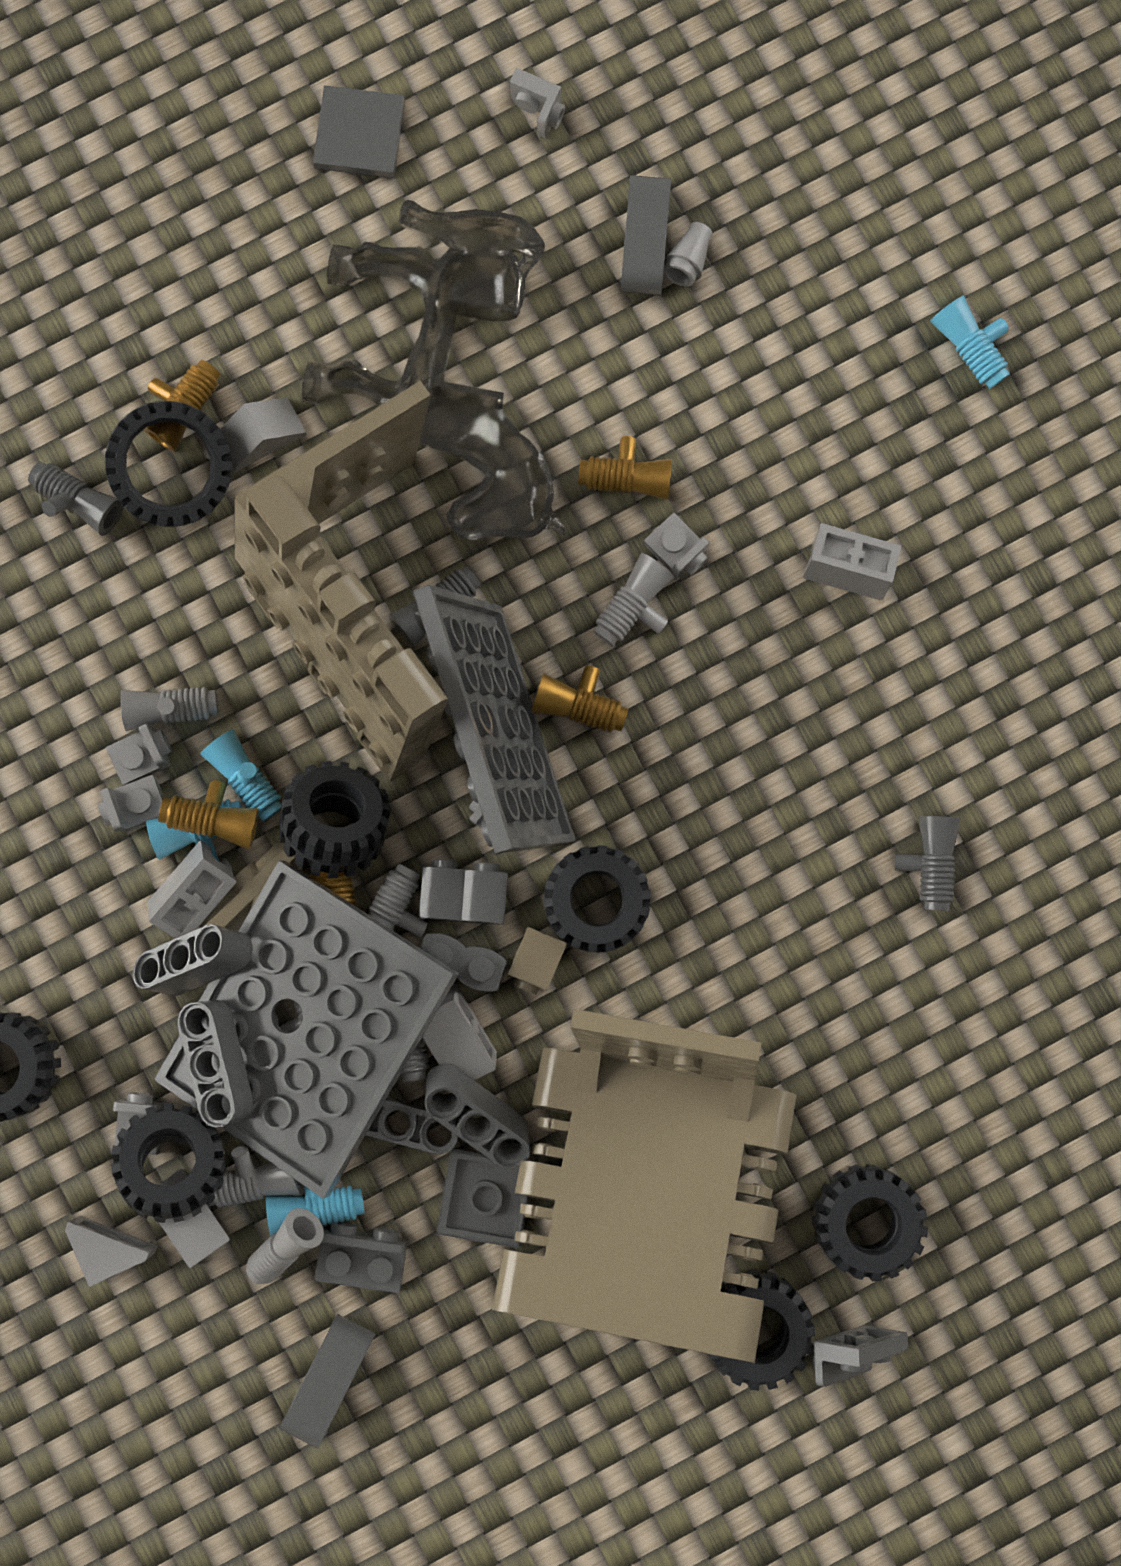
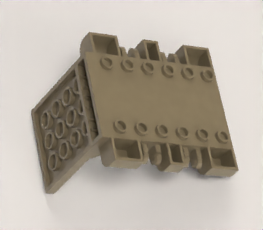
M421 381L235 496V559L245 571L243 575L244 585L276 629L284 630L287 628L295 639L292 645L296 653L305 664L309 663L308 672L324 694L330 698L337 696L345 707L343 715L355 732H358L357 739L389 782L409 770L425 756L449 699L411 648L404 650L374 610L376 601L355 573L347 574L320 537L321 527L319 524L414 464L431 396Z
M574 1009L570 1028L580 1046V1053L543 1048L532 1100V1107L535 1109L571 1115L570 1122L538 1117L536 1127L541 1128L543 1131L567 1133L565 1149L539 1143L533 1144L531 1154L563 1160L562 1167L521 1160L515 1194L555 1202L554 1209L521 1204L520 1214L533 1219L543 1218L551 1220L548 1237L522 1230L521 1232L516 1231L514 1239L517 1242L546 1247L545 1257L504 1249L492 1310L755 1363L764 1300L720 1291L722 1282L755 1289L758 1287L759 1279L754 1278L753 1275L740 1272L738 1274L724 1272L726 1254L754 1262L756 1260L762 1261L763 1250L728 1243L729 1236L770 1244L774 1243L779 1210L735 1199L736 1194L771 1199L773 1189L768 1188L766 1185L747 1184L738 1181L741 1166L769 1173L776 1172L777 1162L744 1155L743 1150L744 1148L787 1156L797 1095L784 1090L754 1085L761 1042Z

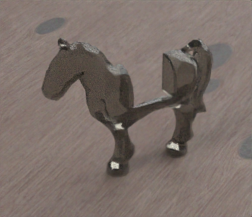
M407 200L401 206L398 222L410 231L429 236L447 245L449 249L441 258H434L427 250L420 246L382 247L372 241H365L357 248L333 244L328 260V284L347 287L358 279L389 277L402 281L416 289L423 296L426 311L419 336L407 360L404 373L398 381L384 379L366 369L357 360L349 358L333 366L308 362L302 384V401L321 403L331 396L357 394L381 406L421 381L431 396L419 443L437 453L454 455L461 458L486 475L474 491L454 501L447 512V521L457 536L466 540L496 536L530 538L538 535L543 530H551L565 535V526L552 509L554 499L553 482L544 457L531 441L522 435L504 415V393L444 381L457 315L495 322L510 321L519 316L524 300L525 278L538 263L545 249L544 240L534 226L520 216L503 212L479 209L457 212H433L421 207L415 201ZM514 253H522L523 256L520 262Z

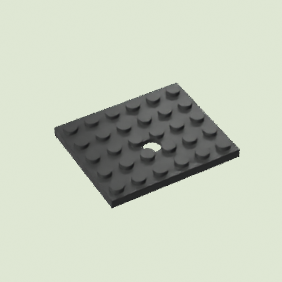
M432 585L414 590L413 593L417 603L413 606L414 616L419 627L426 631L430 647L427 648L428 661L433 671L439 673L444 689L442 691L449 699L444 710L449 716H452L457 733L454 734V744L459 756L466 760L471 777H468L467 780L468 789L472 799L480 804L484 820L481 822V830L486 843L490 847L493 846L494 852L497 854L557 847L574 842V834L535 713H531L533 705L502 607Z
M278 861L239 932L245 933L251 938L253 951L250 961L241 970L210 982L199 1002L219 1000L229 1007L253 1097L251 1114L241 1122L223 1126L222 1128L324 1199L329 1197L459 973L287 861ZM284 999L296 1001L303 1012L302 1024L292 1033L285 1032L278 1027L279 1021L275 1010L277 1005ZM204 1011L201 1016V1023L207 1030L209 1017ZM179 1035L154 1080L198 1110ZM214 1053L211 1059L212 1066L218 1072L220 1061ZM223 1096L222 1107L229 1115L230 1102Z

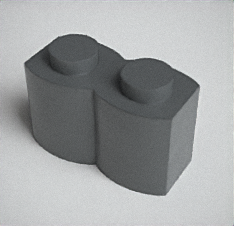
M433 860L432 867H423L419 910L420 919L504 925L508 873L499 872V864L475 863L474 870L457 869V861Z
M432 933L424 936L420 949L459 973L457 978L464 985L483 992L499 991L508 964L501 955L483 947L466 948L458 940L444 934Z

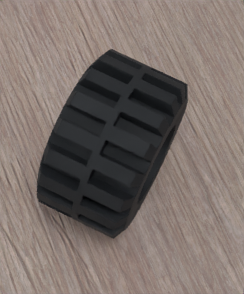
M331 761L322 762L321 768H317L314 764L305 768L304 775L298 772L292 778L291 785H287L284 792L279 822L280 843H285L284 852L288 858L296 856L295 865L301 869L305 866L310 867V874L319 876L320 872L328 873V878H338V873L344 872L346 877H350L356 874L357 867L364 871L370 867L372 859L376 860L384 844L391 813L390 804L387 803L388 794L385 789H379L380 781L375 776L368 778L366 776L367 770L359 766L356 770L349 768L350 763L341 761L340 766H333ZM323 812H336L345 815L354 824L347 827H331L320 822L315 815Z
M603 845L582 847L564 856L551 871L545 886L544 908L549 923L556 934L569 945L586 952H608L616 950L632 941L644 927L643 925L650 912L651 890L648 887V879L639 868V864L633 858L631 859L625 855V852ZM593 874H601L613 879L622 893V906L618 915L610 922L601 925H593L583 921L575 913L572 906V893L575 886L580 880Z
M16 1012L0 1013V1041L6 1043L15 1051L20 1063V1072L15 1085L7 1092L0 1091V1122L24 1116L40 1107L39 1103L47 1101L53 1094L49 1089L51 1086L57 1085L60 1076L54 1075L55 1068L61 1067V1058H54L53 1051L59 1049L56 1040H48L47 1036L51 1032L46 1026L38 1027L36 1025L37 1019L31 1016L23 1017L21 1013Z
M165 1103L164 1110L156 1111L154 1106L146 1108L147 1115L139 1118L137 1114L129 1119L131 1126L127 1130L122 1128L117 1135L119 1143L118 1146L113 1145L111 1153L113 1158L111 1170L116 1182L115 1184L124 1201L130 1208L133 1207L138 1215L146 1219L148 1216L154 1217L155 1222L165 1223L166 1219L173 1218L175 1223L184 1221L183 1216L192 1213L194 1217L202 1212L200 1207L205 1203L210 1205L215 1199V1191L222 1187L226 1162L219 1133L215 1127L207 1125L202 1120L200 1114H194L192 1107L183 1105L181 1110L175 1109L173 1103ZM166 1142H180L189 1146L195 1154V1165L191 1173L184 1180L174 1185L162 1186L150 1182L145 1177L143 1165L146 1157L155 1147Z
M866 1164V1167L858 1165L849 1166V1171L845 1173L839 1170L832 1175L834 1180L829 1185L826 1182L822 1185L820 1190L823 1193L820 1199L815 1198L813 1207L816 1209V1215L812 1216V1225L816 1229L817 1234H815L818 1244L844 1273L846 1271L849 1272L854 1278L863 1280L864 1277H869L873 1282L882 1281L883 1275H888L891 1279L899 1276V1268L904 1266L908 1270L914 1264L911 1260L914 1253L921 1255L924 1246L920 1243L921 1238L928 1235V1227L923 1223V1219H927L926 1209L919 1203L921 1198L906 1181L885 1168L881 1169L876 1165ZM875 1197L884 1200L890 1206L892 1213V1223L887 1235L872 1245H857L852 1242L846 1232V1220L852 1207L866 1198Z
M756 1269L747 1270V1274L759 1279L757 1289L729 1283L724 1284L722 1282L720 1292L764 1300L765 1307L772 1308L779 1313L782 1319L781 1333L773 1345L764 1350L756 1351L755 1363L709 1355L723 1376L726 1374L730 1376L732 1383L741 1386L743 1382L748 1385L750 1390L759 1391L760 1385L766 1384L768 1390L778 1388L776 1382L784 1379L786 1384L794 1380L795 1378L792 1373L796 1369H799L801 1372L807 1365L804 1358L806 1354L812 1355L814 1349L811 1337L815 1336V1326L811 1322L812 1315L808 1306L791 1283L784 1278H778L773 1272L765 1270V1274H760Z

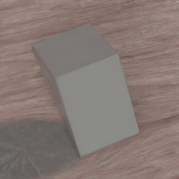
M287 397L243 404L220 429L230 449L234 472L307 435Z
M82 1216L69 1221L65 1228L67 1237L89 1287L146 1261L156 1253L158 1245Z

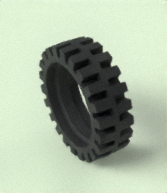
M158 401L136 408L117 424L107 444L105 470L112 492L122 506L131 514L154 525L178 527L199 521L204 516L210 514L222 501L230 484L232 461L230 449L223 433L205 413L184 403ZM161 422L179 423L193 430L205 443L210 457V475L203 490L190 501L178 505H160L144 498L132 485L127 472V452L133 439L146 427Z

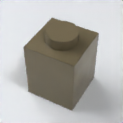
M527 927L508 972V975L516 977L513 985L537 995L539 988L547 991L567 943Z

